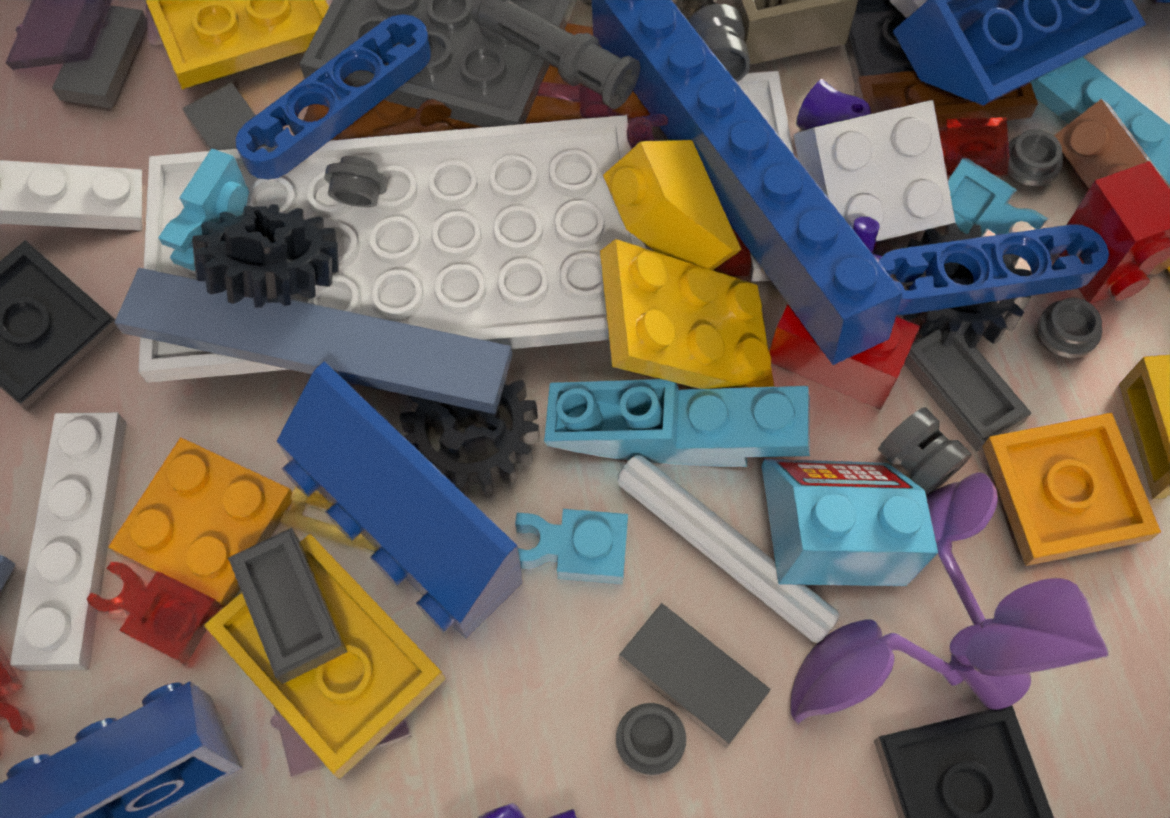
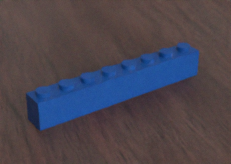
M591 0L593 36L598 38L599 44L603 49L621 59L629 55L640 62V74L633 89L634 93L669 141H693L730 225L831 364L835 365L889 340L903 292L673 1Z

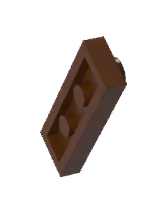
M915 71L857 77L853 91L855 96L861 97L868 103L871 108V114L933 100L938 128L1027 119L1032 117L1038 105L1031 83L986 105H980L920 81Z

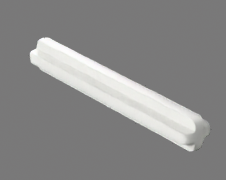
M635 455L623 466L618 475L620 487L812 642L818 643L826 637L839 618V613L834 607L806 585L778 584L775 561L645 457Z

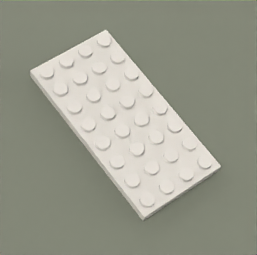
M627 115L332 140L287 174L270 180L256 178L251 175L245 168L237 149L218 150L234 156L250 191L246 206H266L268 208L271 204L279 206L280 213L286 214L296 208L303 209L305 220L320 216L324 219V228H334L336 231L339 272L332 273L333 284L330 287L315 285L316 297L311 299L297 293L291 295V300L509 345L511 349L609 340L600 250L615 239L645 248V243L626 230L603 177L605 172L631 150ZM262 146L258 147L257 150L263 148L266 149L268 152H271L275 150L277 146L274 148ZM209 151L149 156L144 269L196 279L195 271L172 262L170 256L175 249L162 245L158 237L165 226L183 210L184 206L179 197ZM344 156H357L376 163L378 166L377 171L388 179L387 190L384 194L379 195L378 204L374 207H355L340 203L330 198L327 194L329 183L324 179L326 166L332 163H340L341 158ZM140 337L138 372L147 383L289 370Z

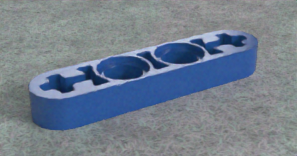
M404 14L391 16L382 21L246 122L236 136V148L247 171L256 178L266 180L276 179L287 174L423 70L431 57L427 28L424 23L414 16ZM364 70L374 74V78L370 83L364 86L352 87L344 83L345 78L354 71ZM321 104L329 108L328 113L318 121L307 122L298 118L299 113L309 105ZM289 125L294 136L291 135V132L288 127L284 130L283 127ZM263 144L270 148H274L277 146V148L271 152H268L266 149L263 148L257 150V148Z
M1064 225L895 249L885 253L878 262L889 276L891 274L896 275L899 282H894L903 292L897 315H908L1078 289L1086 286L1107 263L1109 252L1107 244L1101 235L1093 229L1083 225ZM1065 249L1067 250L1068 254L1070 255V256L1060 257V255L1065 251ZM1014 254L1023 258L1031 268V275L1019 276L1012 273L1003 263L1002 256ZM952 262L964 265L973 275L974 283L961 285L954 282L947 276L944 264ZM926 270V277H921ZM913 282L908 291L904 290L901 284Z

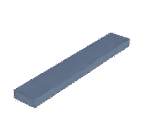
M138 268L114 322L123 334L312 374L325 361L339 376L349 383L496 414L512 359V349L509 345L291 300V305L283 306L280 302H266L262 308H255L253 298L244 297L241 301L231 304L227 300V290L211 295L207 292L206 281H197L196 279L144 268Z

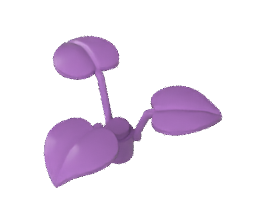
M977 472L967 476L960 482H954L938 488L926 496L938 555L974 624L962 629L952 639L950 643L951 662L947 663L896 633H889L882 637L881 628L872 619L852 622L828 634L813 647L804 659L792 688L791 715L799 725L800 722L808 717L842 711L867 699L884 684L891 673L894 665V654L892 652L894 650L901 651L939 672L951 686H956L965 681L985 707L995 710L1015 704L1027 693L1031 685V672L1044 671L1107 657L1108 650L1095 624L1087 598L1076 584L1067 579L1049 578L1020 587L1001 600L995 610L994 619H985L952 553V541L967 539L981 532L993 517L997 506L998 498L995 485L986 474Z

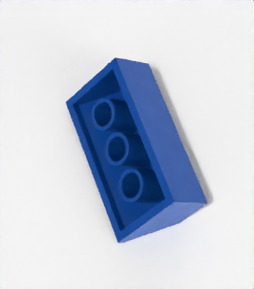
M927 0L893 32L920 81L980 105H986L1139 30L1146 23L1133 0Z
M325 361L321 363L310 376L277 439V443L289 461L281 468L282 471L305 496L309 497L317 490L332 505L325 514L349 540L353 541L361 534L377 550L370 556V559L394 585L398 586L406 579L422 595L416 602V605L440 631L444 633L452 625L467 639L523 583L518 545Z
M191 681L184 685L180 682L170 683L146 695L142 700L143 707L119 720L107 718L83 728L75 736L76 743L54 755L41 754L33 756L10 768L6 773L8 779L0 783V818H154L243 767L211 696Z

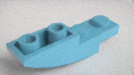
M663 379L550 383L544 442L549 447L629 461L635 455H642L651 463L707 467H747L748 457L810 456L809 387L787 386L679 390L677 383Z

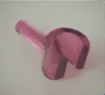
M541 82L537 96L580 102V114L585 119L611 117L612 108L603 104L602 96L581 84L576 86Z
M612 112L609 117L623 116L624 114ZM664 114L646 115L636 118L627 116V140L630 147L633 149L639 142L655 141L652 135V128L668 125L667 116Z

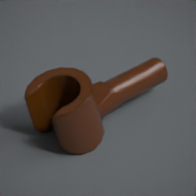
M427 100L418 108L414 118H410L405 122L373 129V137L456 130L447 123H442L445 119L451 117L452 110L437 100Z

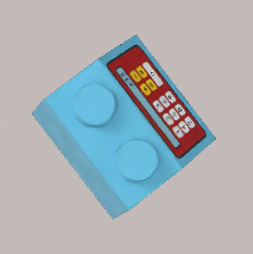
M765 459L763 461L762 472L778 584L907 586L938 554L925 490L889 463Z

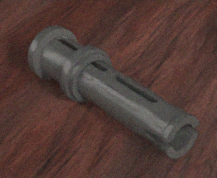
M476 0L472 11V18L475 23L496 32L513 44L549 62L552 66L558 68L559 76L571 86L581 84L601 95L603 104L612 109L619 108L631 95L640 74V62L629 55L621 59L600 47L598 38L591 34L579 33L573 35L557 27L554 23L511 0Z

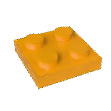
M1112 413L990 436L982 446L1025 566L1151 541L1161 533Z
M180 437L108 548L117 556L224 608L235 598L240 590L228 558L271 538L294 501L295 496L290 488Z

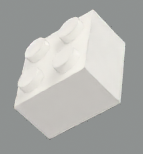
M933 100L814 127L793 134L799 162L851 228H853L855 219L863 216L871 217L879 223L880 228L876 242L955 223Z

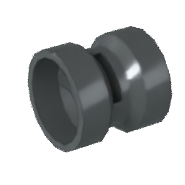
M713 4L701 8L691 16L688 22L736 82L742 80L748 73L751 64L747 45L743 41L745 29L741 13L735 7L726 4Z
M924 407L897 426L881 443L878 451L891 465H901L910 474L909 479L924 489L927 496L956 474L968 462L972 454L959 440H948L939 430L940 421L927 407Z

